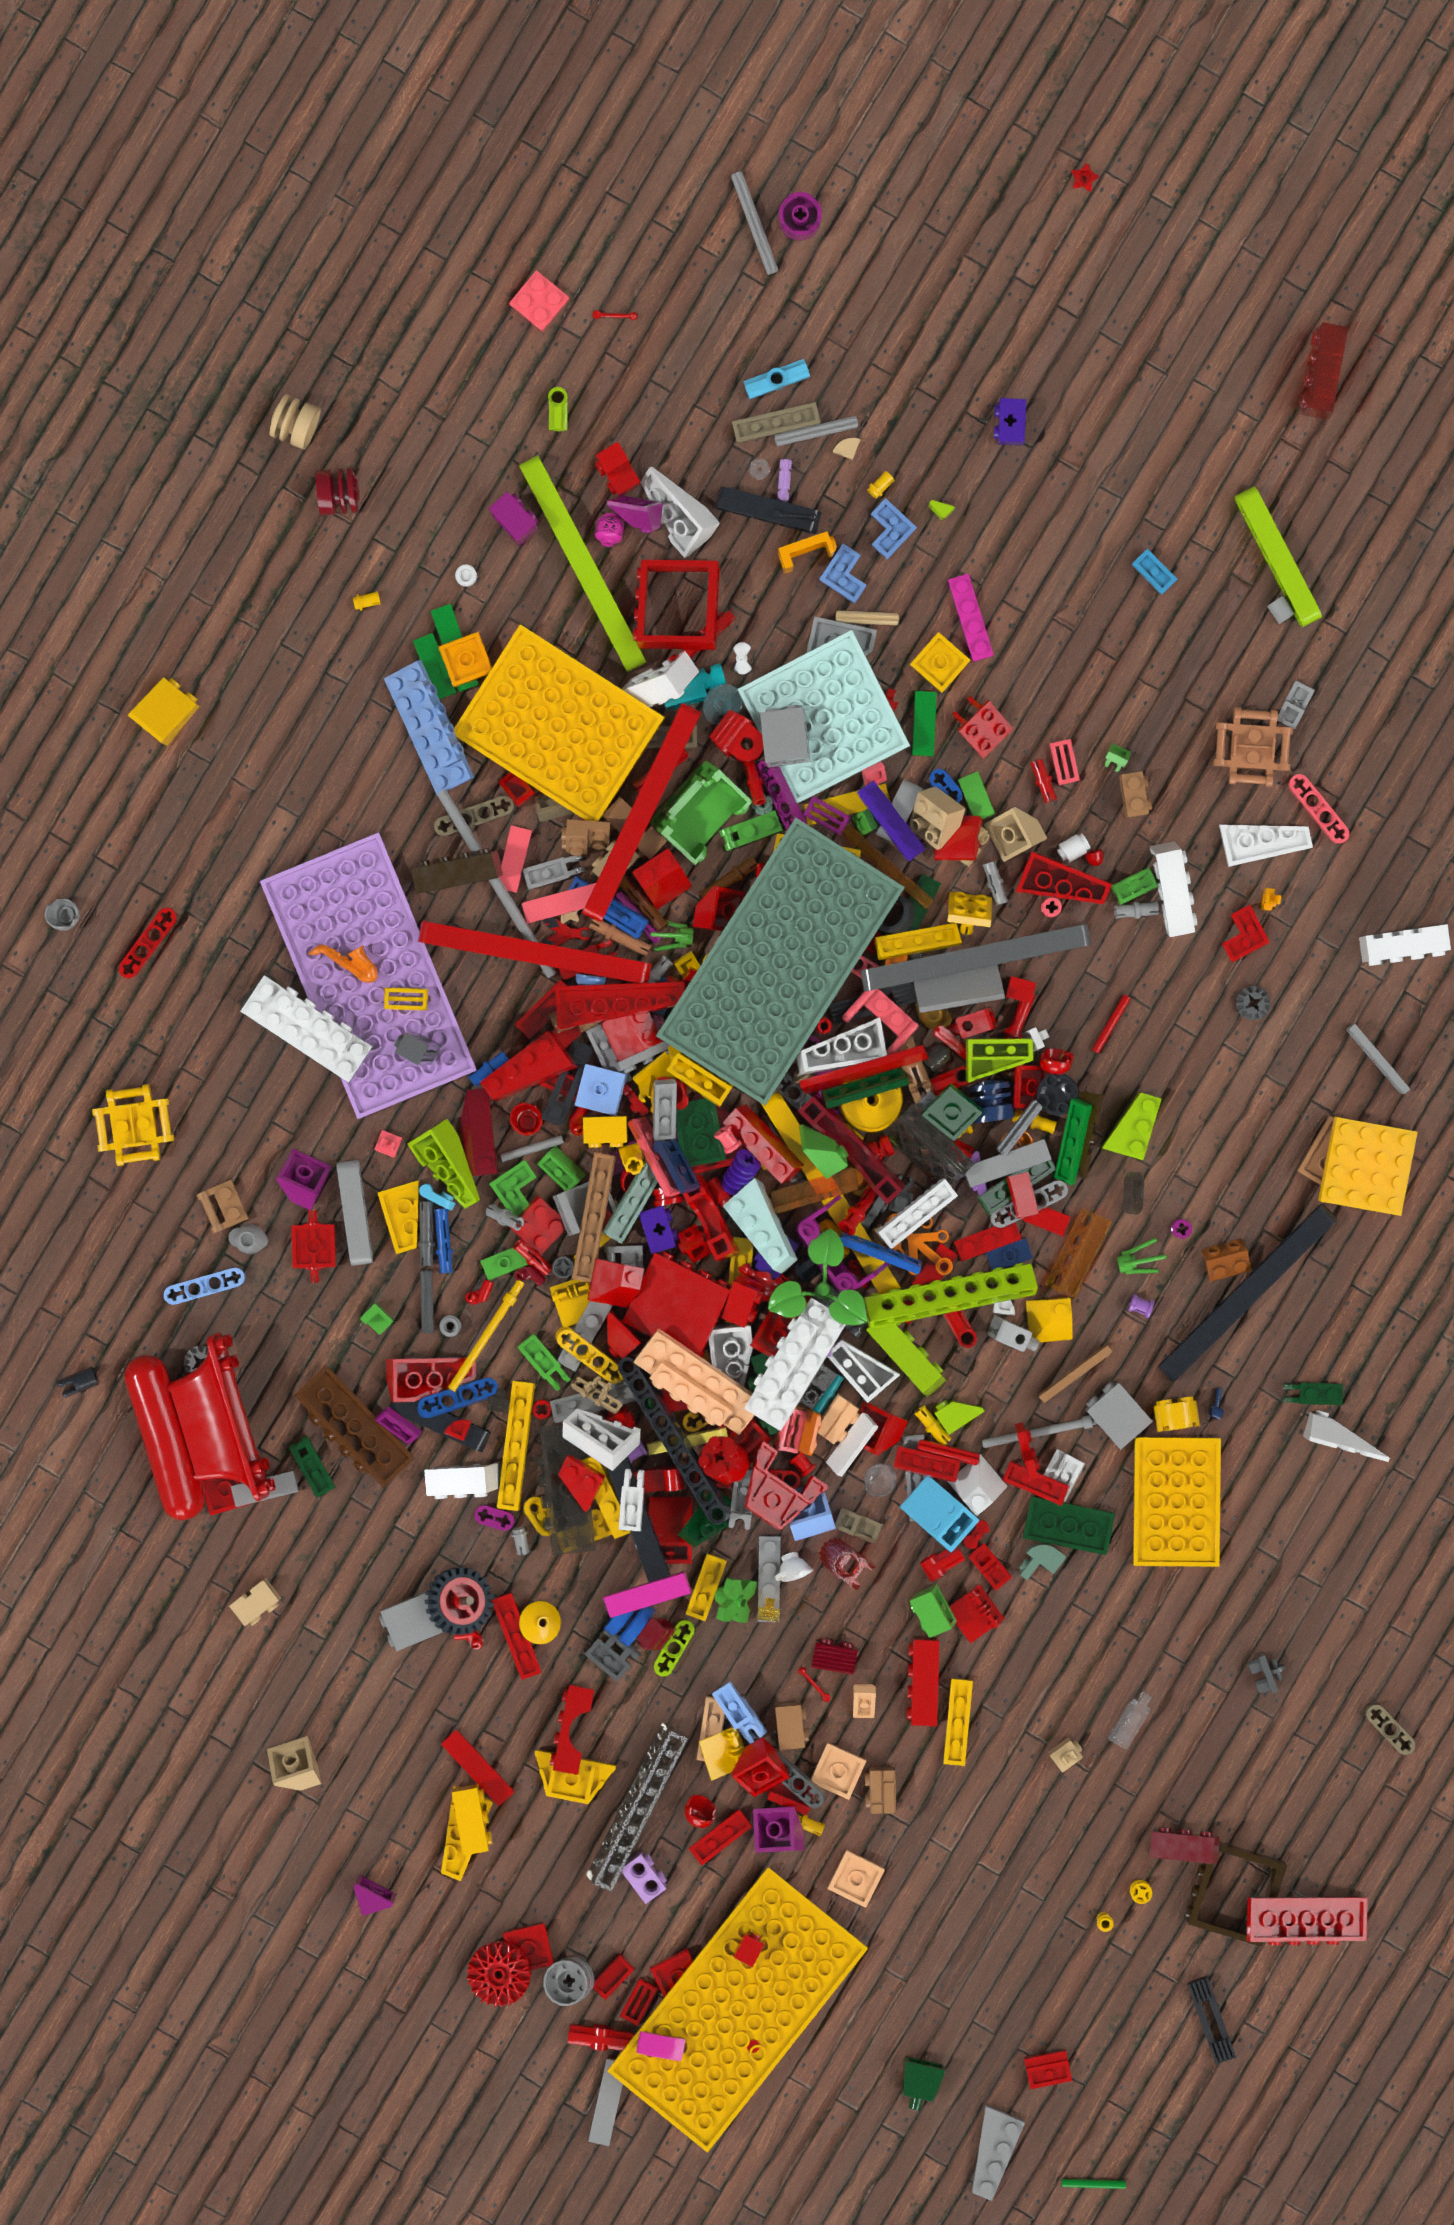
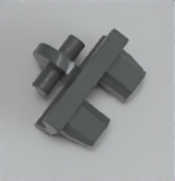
M1262 1652L1256 1654L1257 1658L1249 1661L1247 1664L1251 1674L1260 1671L1264 1674L1265 1678L1254 1681L1257 1691L1259 1693L1270 1691L1272 1694L1278 1692L1272 1675L1275 1674L1277 1681L1283 1679L1281 1672L1286 1669L1285 1665H1278L1276 1658L1270 1660L1272 1666L1270 1668L1265 1655Z

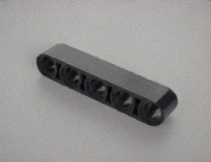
M720 487L715 505L716 509L811 534H817L822 512L728 487ZM779 510L782 513L807 515L815 513L817 519L815 521L790 517L775 519L772 516V512Z
M391 1400L388 1407L402 1417L476 1451H484L491 1435L489 1430L471 1422L465 1440L462 1441L444 1432L452 1422L463 1418L450 1412L431 1418H423L417 1410L420 1400L415 1402H392ZM424 1403L422 1409L430 1412L434 1405L428 1406L427 1403Z

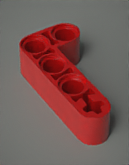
M676 1465L643 1469L644 1493L661 1490L677 1491L685 1488L684 1478ZM635 1470V1471H634L635 1476H636V1479H637V1474H638L639 1470Z

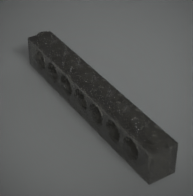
M662 1723L587 1873V1877L594 1885L609 1891L613 1890L688 1740L681 1730Z

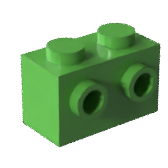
M937 1584L915 1593L910 1600L911 1609L917 1614L921 1628L927 1633L929 1638L952 1629L957 1622Z

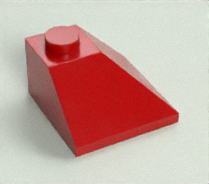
M714 886L696 905L693 927L723 932L747 892Z
M595 1258L587 1301L628 1308L640 1290L644 1268L632 1264Z
M611 1309L607 1315L608 1345L610 1346L608 1350L616 1358L619 1356L625 1358L641 1343V1339Z
M863 1401L858 1414L861 1415L862 1412L868 1414L879 1426L863 1449L878 1456L900 1441L908 1421L894 1413Z
M763 1737L744 1748L731 1773V1776L753 1797L790 1778L775 1748Z

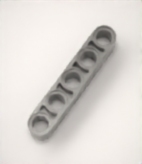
M359 1160L337 1162L351 1266L373 1263Z

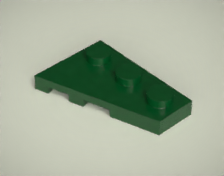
M710 1491L705 1497L706 1500L712 1499V1493ZM720 1491L731 1510L732 1500ZM699 1505L678 1535L695 1548L728 1527L729 1519L720 1524L711 1523ZM716 1508L715 1516L722 1519L723 1511Z

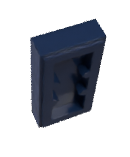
M1026 1238L986 1252L992 1271L999 1267L1007 1268L1033 1258Z

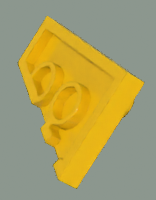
M419 1180L378 1192L396 1254L417 1248Z

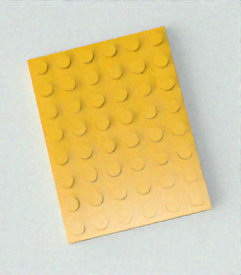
M519 625L454 729L457 738L582 819L599 822L665 717L524 626Z

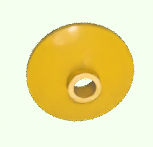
M536 1601L530 1603L520 1615V1631L528 1641L534 1644L548 1643L559 1633L561 1627L559 1612L548 1602ZM541 1619L545 1620V1625L543 1627L539 1625V1621Z

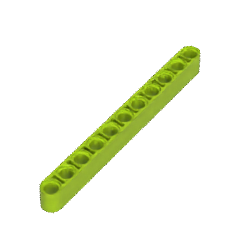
M537 455L525 461L519 467L626 671L629 672L646 663V660L636 641H633L631 631L539 456Z

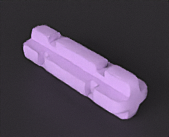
M789 459L780 460L781 471H779L778 483L780 491H778L777 500L783 502L789 500L788 490H790L791 477L789 470H791L792 461Z

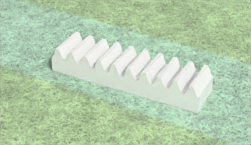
M940 1179L937 1184L932 1185L929 1190H926L917 1200L912 1201L897 1216L892 1217L889 1222H886L883 1227L877 1230V1233L886 1245L892 1249L958 1195L946 1179Z

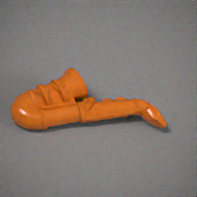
M324 944L316 946L308 953L309 955L325 954L365 983H373L378 977L376 965L366 956L363 945L348 954L352 961L349 960V957L342 956L340 952Z

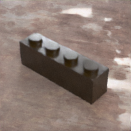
M490 848L477 850L478 854L470 855V852L457 854L458 858L454 859L444 856L437 858V862L430 863L429 860L417 862V866L411 869L416 894L495 879L502 876L503 872L498 851H490Z

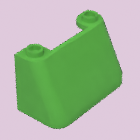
M705 761L690 774L650 820V825L689 861L696 865L707 855L705 843L732 814L743 815L746 813L753 801L717 767Z

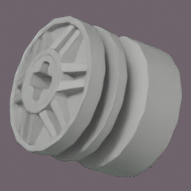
M570 1956L559 1960L547 1969L543 1985L546 1995L550 2000L560 2006H570L578 2003L590 1994L594 1986V1973L591 1966L579 1957ZM567 1978H575V1982H568Z

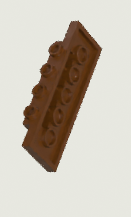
M326 1365L294 1395L309 1410L310 1416L308 1418L315 1426L320 1425L325 1430L323 1432L324 1436L330 1442L335 1440L340 1446L338 1448L340 1453L345 1457L350 1456L355 1461L353 1466L360 1473L363 1471L366 1474L369 1473L382 1488L415 1458L389 1430L375 1420L376 1417Z

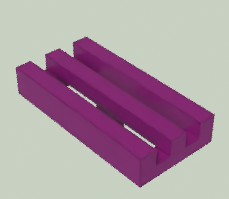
M815 796L812 797L803 813V816L841 836L851 818L849 815ZM814 803L844 818L843 822L814 807ZM810 810L839 825V829L810 814Z
M386 1407L375 1419L408 1445L417 1439L422 1432L390 1407Z

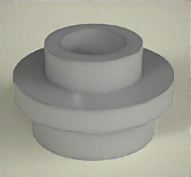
M448 1315L441 1320L440 1330L445 1336L453 1337L460 1332L461 1322L457 1317ZM447 1323H454V1329L449 1330L446 1326Z

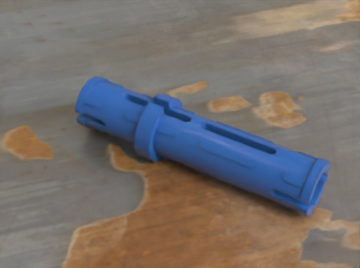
M434 1209L438 1245L436 1254L439 1257V1273H452L451 1253H453V1249L450 1246L448 1209Z

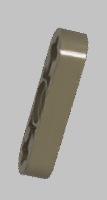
M1372 1703L1367 1706L1365 1716L1399 1753L1403 1755L1411 1754L1415 1749L1413 1738L1381 1705ZM1380 1709L1378 1713L1385 1720L1380 1722L1375 1716L1371 1718V1710L1377 1711ZM1389 1723H1393L1396 1726V1731L1391 1735L1386 1734L1384 1731L1385 1726ZM1400 1736L1404 1741L1409 1740V1748L1403 1747L1400 1749L1402 1744L1395 1738Z

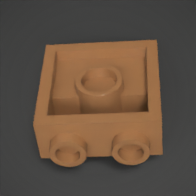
M567 819V826L562 827V849H566V853L580 856L587 854L588 847L597 850L607 848L610 845V822Z

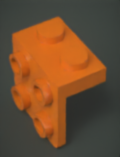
M796 1406L795 1409L807 1412L798 1451L811 1456L817 1447L816 1437L822 1425L821 1414L806 1407ZM797 1414L796 1421H795V1425H794V1427H795L794 1433H793V1435H792V1439H791V1443H790V1447H791V1448H792V1444H793V1440H794V1436H795V1431H796V1427H797V1422H798V1418H799V1415H798V1414ZM778 1430V1433H775L773 1445L775 1446L777 1444L780 1430Z

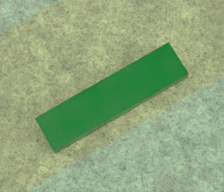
M451 604L431 610L442 645L462 638ZM475 679L457 686L458 692L479 686L478 680Z
M1076 1097L1071 1098L1054 1178L1068 1185H1074L1076 1182L1092 1108L1091 1104Z

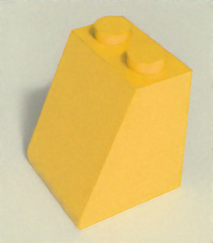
M163 677L128 716L158 741L168 746L200 706L195 703L198 699L187 691L184 694L179 690L181 685L170 678L168 681Z

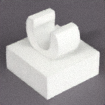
M1036 1027L1021 1033L1022 1038L1033 1039V1052L1045 1047L1042 1040L1049 1038L1046 1029L1038 1032Z

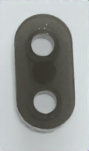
M1129 1172L1124 1178L1123 1208L1127 1214L1138 1215L1143 1209L1144 1177L1140 1172Z

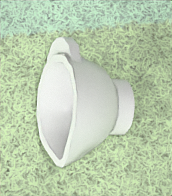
M797 1552L788 1553L781 1557L783 1563L780 1566V1573L775 1576V1579L782 1582L794 1581L808 1575L813 1569L803 1559L799 1558Z

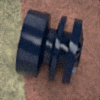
M990 1080L976 1082L969 1087H965L966 1093L976 1092V1096L968 1098L973 1102H977V1105L983 1109V1113L973 1123L1014 1118L1013 1104L1003 1103L1002 1100L1011 1096V1092L1001 1093V1088L1010 1087V1081Z

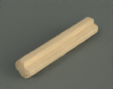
M838 610L836 612V621L857 624L898 625L899 614Z

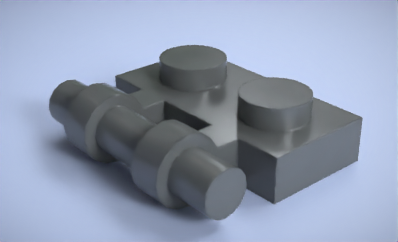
M604 1630L603 1633L609 1639L604 1642L598 1637L585 1652V1655L618 1682L631 1666L625 1659L630 1655L636 1660L641 1653L635 1649L636 1646L631 1643L627 1647L619 1641L621 1633L618 1632L615 1635H611ZM614 1642L623 1649L620 1655L611 1648Z

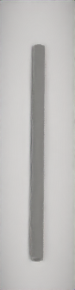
M444 789L437 796L472 854H478L477 850L482 849L449 793ZM499 877L490 879V884L524 940L538 942ZM540 965L547 978L557 973L554 967Z

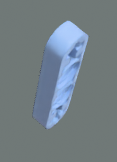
M241 1268L227 1269L171 1285L164 1291V1299L168 1304H179L238 1287L245 1282L246 1276ZM233 1271L241 1275L238 1283L235 1280L227 1282L229 1286L225 1287V1279L222 1274L225 1273V1278L232 1276ZM212 1277L220 1279L221 1285L218 1289L210 1287L209 1281ZM191 1283H197L200 1286L199 1294L192 1295L189 1292V1285ZM184 1285V1292L188 1298L184 1299V1294L177 1296L176 1301L173 1298H169L168 1294L171 1293V1289H174L175 1292L182 1291L181 1286Z

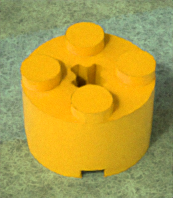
M1193 1396L1177 1399V1403H1172V1399L1156 1402V1406H1154L1157 1432H1162L1163 1427L1164 1431L1193 1427V1424L1194 1427L1200 1426L1196 1400L1193 1401Z

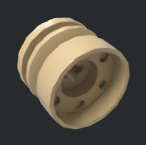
M285 394L273 413L269 435L276 438L280 433L279 439L285 441L289 434H291L290 444L305 450L316 430L321 408L307 402L299 410L300 400L295 398L292 402V396Z

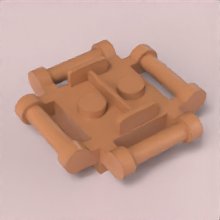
M1234 707L1233 724L1216 723L1218 734L1216 759L1213 761V766L1229 768V784L1236 785L1237 782L1265 784V787H1272L1273 770L1290 771V736L1293 735V728L1276 727L1278 710L1271 709L1269 712L1241 710V707ZM1240 719L1269 720V726L1240 724ZM1226 731H1231L1229 760H1224ZM1276 734H1282L1280 764L1274 763ZM1237 769L1266 771L1265 776L1237 774Z

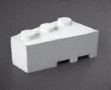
M683 651L675 661L670 662L669 659L662 663L664 667L657 670L651 668L633 677L621 690L650 708L656 703L661 705L670 698L677 699L684 694L683 690L699 671L686 651Z
M840 1339L833 1345L832 1357H828L867 1403L900 1376L899 1372L843 1339Z
M576 1409L563 1421V1438L613 1471L640 1444V1429L636 1427L631 1429L622 1426L620 1422L615 1421L612 1423L603 1420L602 1416Z
M493 1462L490 1465H457L425 1470L427 1496L434 1495L435 1499L448 1498L447 1495H454V1498L467 1497V1494H474V1497L487 1496L488 1492L499 1489L501 1478L500 1462Z

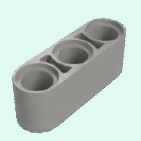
M903 779L891 804L906 822L915 805L917 794L923 788ZM880 826L876 835L892 842Z

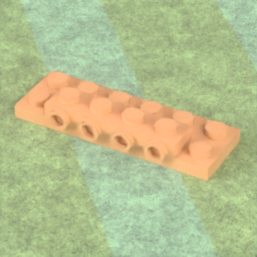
M659 1328L633 1362L651 1374L650 1379L656 1388H664L670 1392L669 1394L675 1401L682 1400L688 1404L687 1408L691 1412H699L704 1415L706 1422L714 1426L717 1424L721 1426L724 1424L740 1435L754 1417L752 1413L744 1409L753 1394L751 1391Z

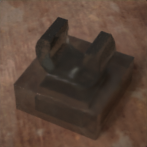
M498 1388L496 1397L489 1396L488 1410L508 1414L510 1400L505 1399L506 1390Z

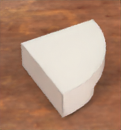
M1012 1301L994 1303L993 1313L1015 1316Z

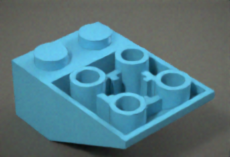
M926 1476L900 1505V1508L950 1552L957 1547L979 1521L977 1517L929 1476Z

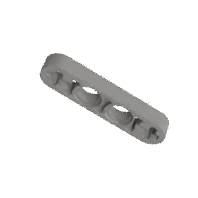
M1057 1180L1033 1191L1034 1195L1041 1193L1045 1198L1044 1203L1037 1206L1038 1211L1066 1197L1068 1193L1067 1185ZM1055 1184L1058 1187L1062 1186V1195L1053 1194L1050 1196L1053 1200L1049 1201L1044 1189L1047 1188L1048 1192H1051L1055 1189ZM1013 1202L1004 1205L991 1214L990 1220L993 1226L1003 1228L1020 1220L1016 1218ZM1009 1207L1014 1219L1010 1220V1216L1003 1219V1224L995 1222L994 1219L997 1218L996 1213L999 1212L1003 1215L1007 1213L1005 1208Z

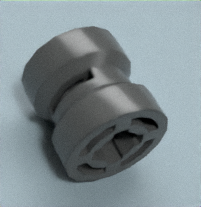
M561 1256L555 1260L553 1272L556 1276L567 1278L573 1273L574 1262L570 1257Z

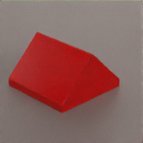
M1019 1065L1014 1067L1013 1108L1026 1109L1031 1101H1037L1038 1086L1047 1076V1072L1041 1066Z

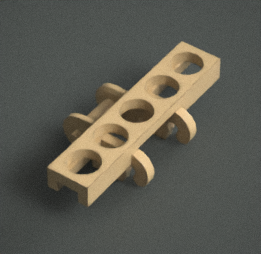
M597 1376L593 1382L590 1381L589 1383L577 1377V1381L571 1385L572 1389L581 1393L583 1398L591 1399L595 1402V1405H601L614 1414L622 1407L620 1401L607 1394L612 1389V1383L608 1382L606 1384L601 1381V1376ZM582 1383L584 1387L580 1388L577 1385ZM598 1385L604 1387L601 1391L596 1389ZM599 1393V1398L594 1399V1394ZM606 1398L609 1399V1402H608V1403H605V1402H604V1400H605ZM612 1403H616V1404H617V1407H616V1408H613V1407L610 1406V1405H611Z

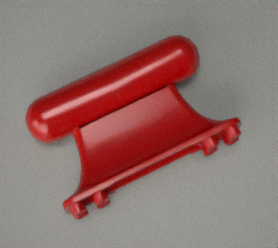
M221 1332L208 1336V1353L203 1363L193 1372L176 1381L170 1382L166 1366L162 1360L151 1355H140L132 1359L125 1369V1383L162 1507L168 1516L176 1520H190L202 1511L204 1492L200 1481L225 1478L239 1481L249 1488L256 1501L267 1498L270 1491L276 1490L274 1479H266L264 1471L270 1469L269 1461L266 1457L260 1458L259 1452L256 1450L236 1383L234 1368L239 1367V1361L236 1355H229L228 1347L233 1346L230 1334L222 1335Z

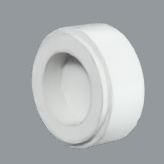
M462 565L456 570L455 578L461 586L469 587L476 582L477 573L472 566Z

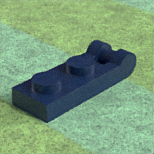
M676 1139L656 1140L653 1144L654 1151L662 1157L679 1192L682 1194L696 1191L700 1184Z

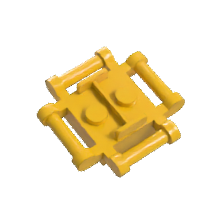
M149 1084L118 1091L113 1089L106 1090L108 1107L92 1109L93 1116L96 1119L99 1145H97L98 1152L115 1149L117 1166L153 1159V1161L160 1160L159 1143L175 1141L174 1134L171 1135L167 1105H169L168 1098L152 1101ZM144 1096L145 1102L116 1106V1099ZM159 1106L163 1136L158 1134L155 1107ZM109 1113L114 1143L108 1144L104 1121V1114ZM151 1144V1151L123 1155V1148Z

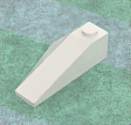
M650 467L641 480V485L649 500L663 502L661 524L666 525L670 533L668 537L671 543L686 558L712 536L720 523L704 505L655 468Z
M734 1323L716 1324L709 1338L711 1363L744 1387L753 1349L750 1346L752 1342L751 1325L743 1328Z
M1317 1410L1316 1413H1309L1303 1437L1307 1440L1334 1448L1339 1447L1353 1453L1359 1452L1361 1455L1389 1462L1390 1458L1328 1417L1329 1413Z

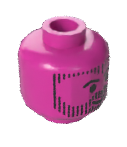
M605 513L599 517L595 529L596 539L606 547H612L614 544L621 542L624 522L620 519V516L613 513Z

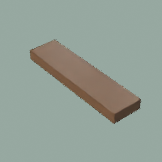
M1105 1344L1039 1393V1398L1043 1403L1047 1402L1110 1355L1112 1350Z

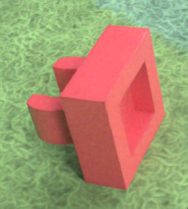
M881 761L862 770L865 786L873 780L877 785L887 781L885 767Z
M382 1130L374 1150L395 1158L402 1137Z

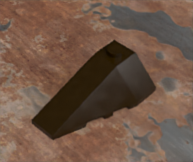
M1079 1091L1078 1099L1092 1105L1079 1163L1080 1178L1087 1179L1092 1156L1090 1148L1095 1142L1096 1137L1094 1125L1099 1123L1103 1095Z

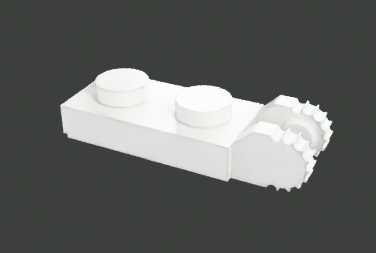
M625 1469L624 1486H622L619 1530L641 1531L644 1501V1470H639L637 1474V1487H630L631 1469Z

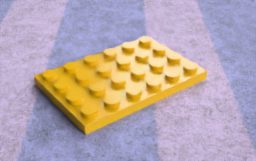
M1134 1438V1566L1219 1567L1221 1438Z

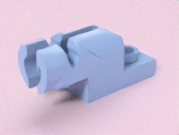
M731 1681L712 1692L713 1697L735 1730L738 1728L749 1743H753L756 1738L751 1729L757 1733L759 1738L767 1733L766 1728L754 1710L749 1706L744 1696H740Z

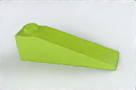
M448 1119L408 1143L418 1162L423 1167L427 1165L434 1172L433 1177L437 1181L441 1179L447 1185V1191L465 1209L480 1200L460 1138Z

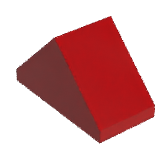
M511 772L498 781L518 807H521L536 795L524 780Z

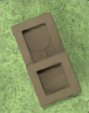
M841 1508L835 1527L852 1536H857L876 1544L883 1524L856 1512Z

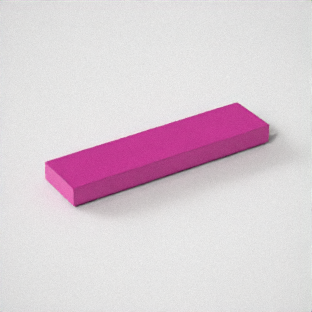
M684 1571L606 1595L603 1599L609 1616L612 1618L690 1594L692 1590Z

